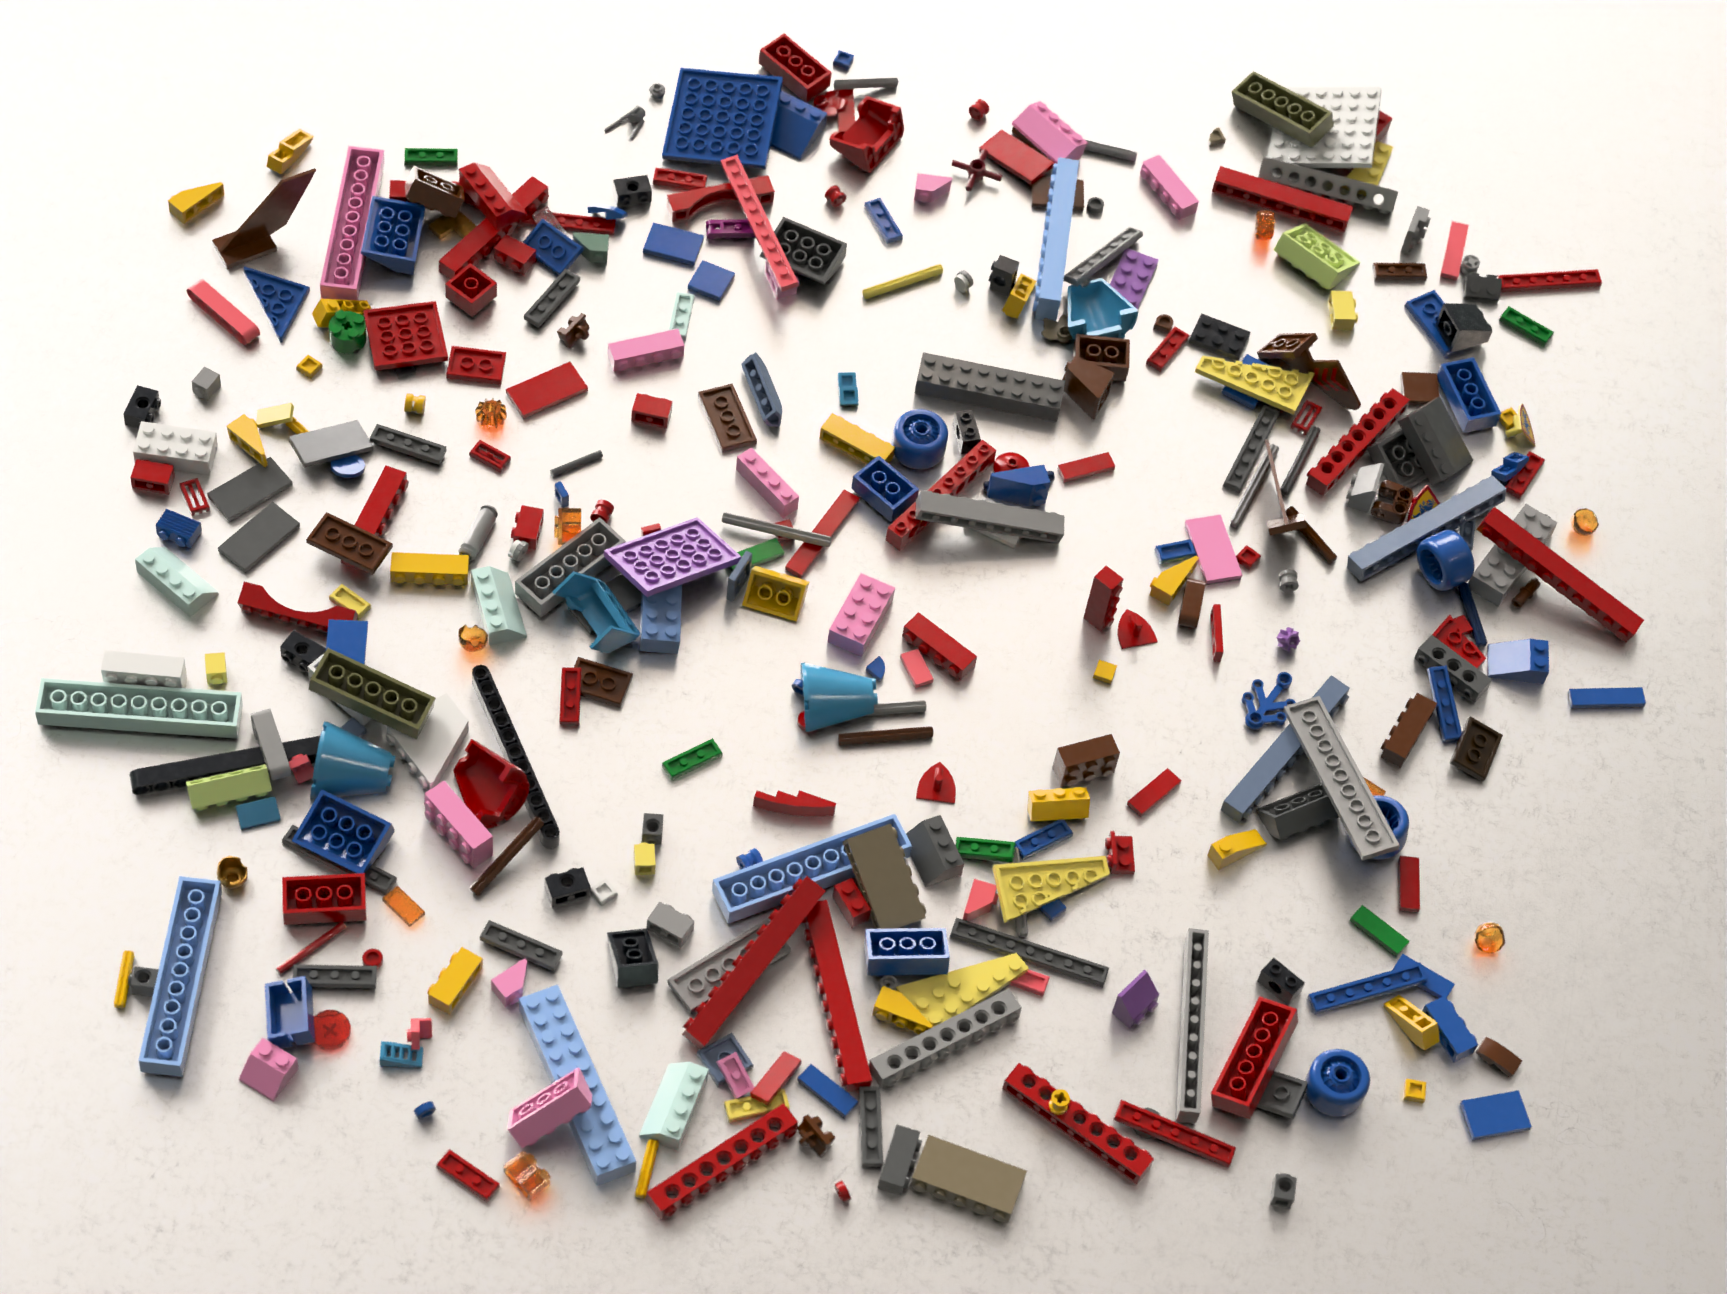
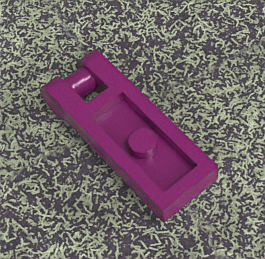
M710 219L705 222L707 229L706 238L709 240L716 238H756L747 219Z

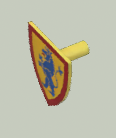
M1522 403L1519 406L1518 415L1513 416L1514 428L1505 431L1508 438L1523 433L1531 444L1536 446L1531 423Z

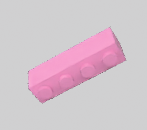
M1160 154L1142 162L1140 170L1142 178L1160 196L1162 202L1170 208L1173 215L1181 220L1197 212L1198 199Z
M678 329L608 343V357L613 371L626 370L637 366L641 367L651 363H660L684 356V343Z
M752 447L737 456L736 470L783 518L798 509L799 495Z

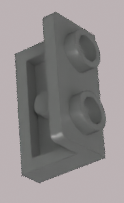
M1469 273V275L1464 277V297L1500 300L1502 279L1497 278V275L1482 277L1479 273Z

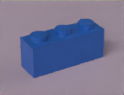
M1446 996L1440 997L1424 1006L1422 1012L1438 1023L1440 1044L1453 1063L1475 1052L1478 1046L1476 1037L1469 1032L1465 1021L1459 1017L1453 1003L1448 1001Z

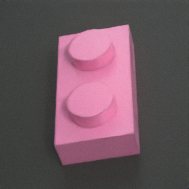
M736 1052L716 1062L735 1099L754 1089Z

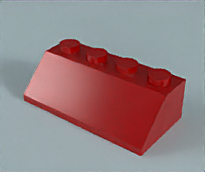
M473 162L459 169L460 185L463 186V189L496 230L527 216L526 211L490 166Z

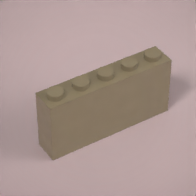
M891 823L842 842L860 891L871 908L870 917L875 929H898L926 918V908L922 902L920 903L918 887L916 884H913L911 868L905 863L904 850L898 844V834Z
M928 1135L910 1186L914 1187L918 1192L933 1194L937 1199H946L959 1207H968L978 1214H987L997 1221L1009 1223L1027 1170Z

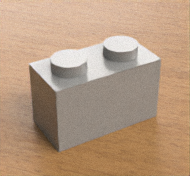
M659 901L647 919L646 928L681 948L694 929V920L688 914H682L671 905Z

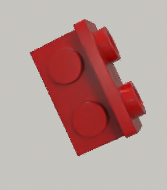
M1110 831L1109 837L1105 838V849H1109V855H1107L1106 859L1108 867H1110V874L1134 875L1135 863L1132 836H1115V831Z

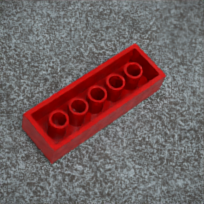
M1259 996L1211 1091L1213 1107L1251 1119L1298 1024L1296 1008Z

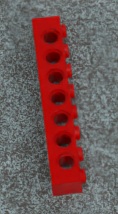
M1394 388L1388 393L1385 392L1379 402L1371 406L1369 413H1364L1357 425L1353 424L1348 434L1340 438L1338 445H1333L1328 451V455L1321 457L1315 468L1312 467L1308 471L1306 485L1324 497L1367 452V448L1372 446L1407 410L1410 399Z
M982 439L928 491L958 497L994 463L997 450ZM916 502L887 528L886 541L899 551L930 523V521L915 519Z
M1018 1063L1004 1080L1002 1087L1004 1091L1136 1185L1151 1168L1154 1158L1148 1151L1137 1147L1130 1138L1120 1135L1113 1126L1106 1125L1096 1114L1089 1113L1079 1102L1070 1099L1065 1113L1060 1115L1053 1114L1049 1108V1102L1052 1093L1058 1089L1051 1086L1045 1078H1040L1034 1074L1028 1066ZM1024 1084H1030L1033 1088H1027ZM1041 1096H1047L1049 1100H1044ZM1074 1120H1080L1083 1124H1078ZM1091 1132H1097L1100 1136H1094ZM1108 1144H1114L1117 1148H1111ZM1125 1156H1131L1134 1160H1128Z
M781 1104L647 1191V1203L660 1220L664 1217H671L677 1212L678 1208L683 1205H689L699 1194L704 1195L716 1183H723L734 1171H741L751 1160H758L763 1155V1152L768 1149L773 1150L783 1139L793 1137L797 1132L798 1121L785 1104ZM776 1127L779 1129V1131L774 1132L771 1131L770 1128ZM759 1138L762 1142L756 1143L753 1139ZM742 1149L745 1151V1153L739 1154L736 1152V1150ZM725 1160L728 1162V1164L722 1165L719 1163V1161ZM707 1171L710 1172L712 1175L704 1176L702 1172ZM685 1183H692V1184H694V1186H693V1187H686L684 1184H685ZM675 1194L677 1197L675 1199H670L667 1197V1195Z

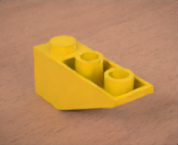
M320 299L312 312V316L318 327L329 328V321L337 311H352L364 317L363 310H369L371 307L367 300Z
M882 986L873 1008V1016H876L881 1021L894 1023L899 1028L910 1029L918 1035L932 1028V1024L902 993Z

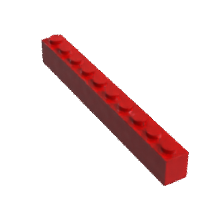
M1496 507L1486 515L1476 529L1625 643L1635 635L1643 623L1644 619Z
M808 876L803 880L799 878L792 887L794 889L791 895L787 893L780 902L782 907L779 910L775 909L768 917L771 920L768 925L763 924L756 932L759 935L757 939L749 941L744 948L746 953L743 956L739 955L732 963L735 967L731 972L727 970L720 978L722 981L718 988L714 986L708 993L709 1000L706 1003L702 1002L695 1011L698 1014L695 1018L692 1019L690 1017L683 1025L685 1030L682 1035L699 1049L706 1046L826 892Z
M821 900L815 904L801 923H805L804 937L806 941H809V957L814 960L815 964L813 965L814 977L818 976L817 990L818 994L823 997V1001H821L823 1013H827L828 1017L826 1019V1027L832 1033L830 1042L832 1049H835L837 1054L835 1056L836 1067L841 1070V1074H839L840 1084L845 1086V1090L848 1093L857 1092L859 1087H871L872 1078L827 900Z

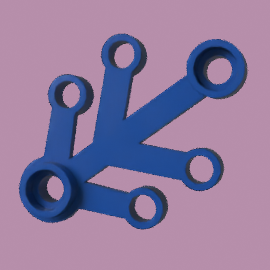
M1281 672L1278 674L1276 686L1267 698L1263 690V681L1255 679L1252 682L1251 689L1256 692L1260 705L1257 711L1253 703L1254 695L1250 692L1243 694L1241 700L1248 710L1245 723L1249 728L1256 730L1260 729L1264 723L1275 722L1278 725L1285 723L1287 717L1283 712H1277L1276 715L1264 714L1266 711L1282 710L1287 704L1296 703L1293 699L1274 702L1283 689L1290 687L1292 676L1289 673Z

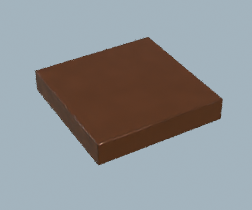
M1401 372L1402 393L1410 399L1409 405H1425L1440 396L1437 373Z

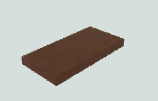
M733 383L698 392L699 400L722 453L757 444V438Z
M328 512L324 514L306 539L307 544L372 575L393 548V543Z

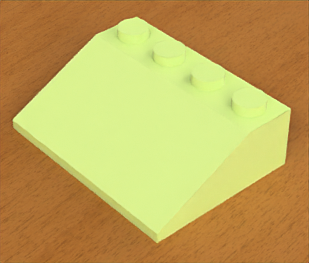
M1306 223L1283 232L1273 249L1278 253L1279 257L1291 262L1293 267L1305 272L1307 277L1316 280L1325 289L1337 286L1361 263Z

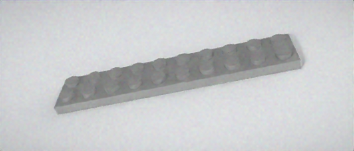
M1320 696L1284 706L1283 711L1362 861L1399 850V843Z

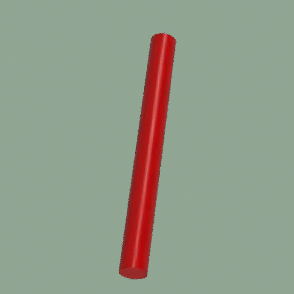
M341 921L276 968L278 974H283L293 967L294 964H297L346 929V925Z

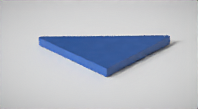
M244 266L243 271L278 340L283 342L310 292V287Z

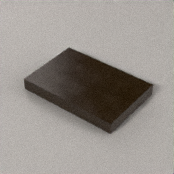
M1470 716L1465 723L1450 764L1483 782L1487 777L1503 735Z

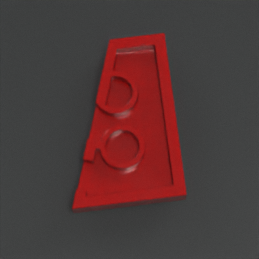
M1449 615L1432 635L1479 669L1486 657L1472 641L1467 639L1462 628H1458L1453 622L1452 616Z

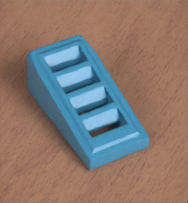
M381 1041L380 1066L422 1068L423 1047H420V1050H411V1045ZM387 1052H391V1057L387 1056ZM396 1052H400L399 1058H395ZM404 1052L408 1053V1060L404 1059ZM412 1053H417L416 1061L412 1060Z

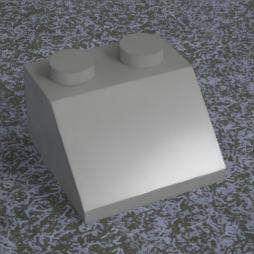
M1384 463L1361 467L1357 475L1353 474L1350 484L1354 486L1353 489L1349 488L1346 496L1349 499L1348 507L1369 512L1377 491Z

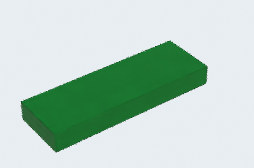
M404 148V166H458V148Z
M1510 306L1506 308L1499 318L1500 322L1544 347L1554 334L1552 330Z
M777 538L737 552L741 558L745 551L752 553L751 568L784 556V550ZM736 565L729 567L731 572H733Z
M712 738L662 762V767L672 781L722 757L723 753Z
M957 837L955 846L961 858L1013 862L1016 843Z
M1363 905L1349 920L1396 957L1410 942Z

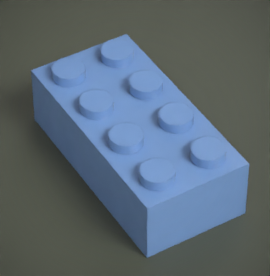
M682 584L646 597L643 593L641 594L639 651L678 654L681 633Z

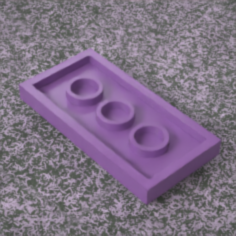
M1127 248L1109 285L1138 310L1159 259Z

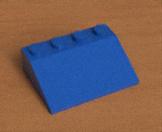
M781 91L770 146L801 160L826 127L827 113Z
M372 196L361 254L395 272L413 275L425 214L424 205Z
M321 789L293 837L292 842L354 873H366L387 846L395 829L392 823Z

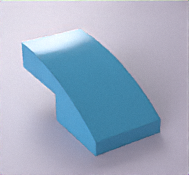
M838 372L837 383L840 406L859 405L856 372Z

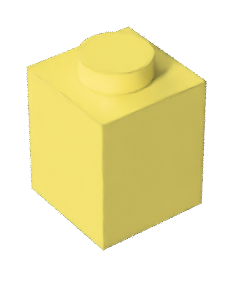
M225 652L205 654L207 684L218 685L227 683Z
M635 844V875H655L654 844Z

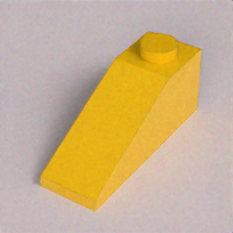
M218 182L180 191L168 200L169 212L185 224L225 196L224 184Z
M1022 273L1020 274L1002 309L1007 316L1018 319L1036 280Z
M243 414L228 424L226 427L229 439L264 467L268 466L256 421Z
M1194 556L1161 572L1158 578L1154 577L1149 586L1151 587L1150 596L1169 606L1186 583L1187 578L1195 570L1199 557Z
M1253 829L1228 835L1212 843L1207 856L1219 871L1265 847L1267 843L1259 832Z
M1397 995L1383 1004L1384 1008L1408 1038L1425 1051L1440 1042L1438 1023L1402 996Z

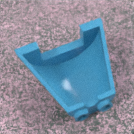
M1103 278L1091 280L1087 286H1068V329L1074 340L1076 334L1124 339L1126 337L1125 334L1135 326L1138 318L1137 308Z
M801 663L800 673L803 684L806 732L874 713V705H878L877 693H873V690H876V678H868L809 663Z
M324 721L314 766L310 799L316 800L321 789L337 797L385 792L386 786L390 787L392 775H388L390 767L394 768L396 756L330 722Z

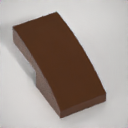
M1488 1037L1483 1039L1475 1052L1488 1065L1495 1064L1508 1077L1515 1074L1522 1062L1509 1049Z

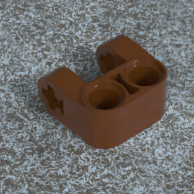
M1384 480L1381 482L1378 492L1381 496L1394 500L1393 505L1383 501H1375L1371 508V514L1384 521L1397 525L1402 524L1408 513L1414 493L1408 487Z

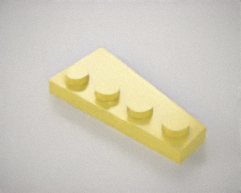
M1377 141L1374 147L1372 168H1354L1347 178L1378 185L1392 153L1393 146ZM1346 185L1341 186L1343 189L1350 190ZM1359 190L1357 194L1366 196V191Z

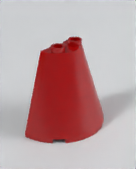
M471 739L465 749L468 753L467 756L459 759L453 772L464 804L486 829L496 827V823L504 819L508 821L521 809L529 793V782L527 781V776L520 768L476 740Z

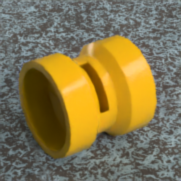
M407 393L404 411H416L418 414H424L426 396L420 395L417 397Z

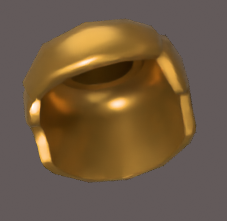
M228 856L222 858L218 863L216 874L218 881L224 887L235 889L243 886L247 881L248 872L247 867L242 864L239 857Z

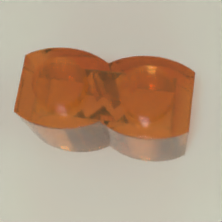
M523 1150L503 1165V1172L531 1202L550 1187L551 1177L544 1168L540 1169L536 1165L537 1160L531 1153L527 1154Z

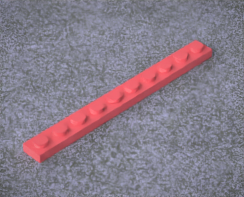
M738 155L721 160L723 170L781 292L798 287V281Z

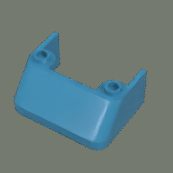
M573 571L552 591L554 595L564 597L566 605L571 610L581 611L598 636L590 645L591 649L601 653H610L635 641L640 636V632L610 588L602 580Z

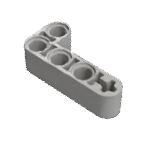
M271 709L251 713L253 733L255 739L259 742L271 781L291 776L289 762Z

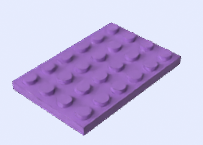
M698 517L604 550L605 558L646 597L738 564L741 556Z

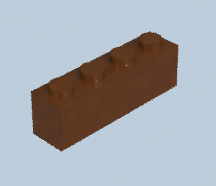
M1416 693L1413 699L1409 698L1405 706L1407 708L1406 712L1402 711L1397 719V722H1399L1398 726L1393 725L1389 733L1390 739H1385L1380 748L1383 750L1381 758L1401 768L1434 713L1437 703L1419 693Z

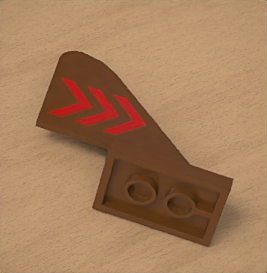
M1279 333L1257 351L1259 358H1279L1295 370H1299V373H1315L1311 382L1343 407L1354 411L1361 407L1360 400L1339 360L1313 359L1309 348L1318 340L1316 333Z

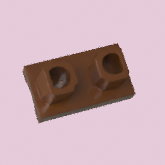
M581 313L578 317L571 316L568 319V327H560L557 330L559 339L565 342L566 347L571 348L580 338L586 340L589 337L588 330L590 326L586 322V314Z
M807 1114L802 1118L803 1121L797 1127L798 1133L802 1137L799 1140V1144L802 1147L808 1144L819 1156H822L835 1140V1136L831 1131L823 1133L821 1130L823 1123L818 1116L811 1118Z

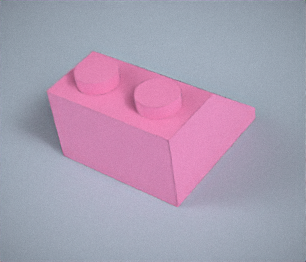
M262 1038L250 1053L239 1081L274 1101L298 1071L297 1058Z

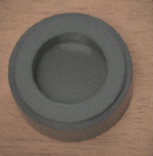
M1091 197L1087 201L1086 208L1092 214H1100L1104 210L1105 203L1099 197Z

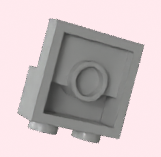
M1417 205L1404 239L1401 253L1407 255L1409 248L1413 249L1414 244H1418L1420 238L1424 239L1427 231L1424 227L1428 228L1431 220L1428 217L1429 209Z

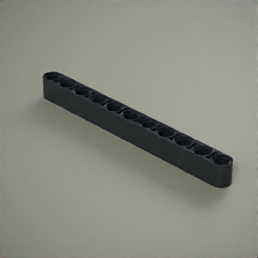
M477 665L472 669V685L504 758L522 771H525L529 787H532V789H529L524 803L531 820L536 816L547 820L544 821V825L537 834L546 849H554L559 845L560 841L559 827L489 669L485 665Z
M320 736L282 742L288 762L298 754H307L311 763H315ZM255 747L139 768L131 771L129 777L133 794L144 795L187 787L186 782L266 765L261 748Z

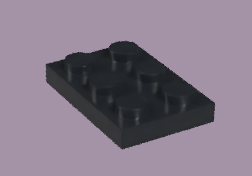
M1201 313L1188 343L1239 361L1251 332Z

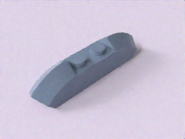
M755 351L741 363V366L763 421L767 426L780 427L783 412L782 404L766 365Z

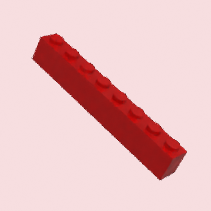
M1224 166L1219 167L1212 188V192L1345 233L1353 209L1352 206Z
M531 176L512 195L526 213L530 215L534 214L540 205L548 201L549 186ZM526 217L499 230H496L490 221L485 218L439 260V272L452 279L468 264L471 263L476 267L483 257H487L490 254L491 250L505 234L511 235L518 225H522L525 222Z

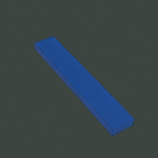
M1420 962L1308 994V999L1316 1015L1427 983L1428 979Z

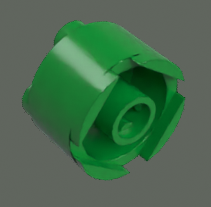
M339 310L330 319L329 340L336 351L351 354L365 346L366 323L361 314Z

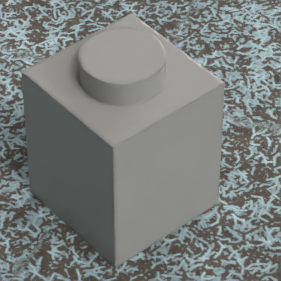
M204 366L191 381L193 393L200 398L209 400L221 386L220 374Z

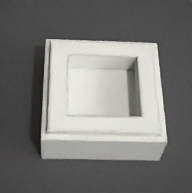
M607 878L591 887V894L601 906L618 896V892Z

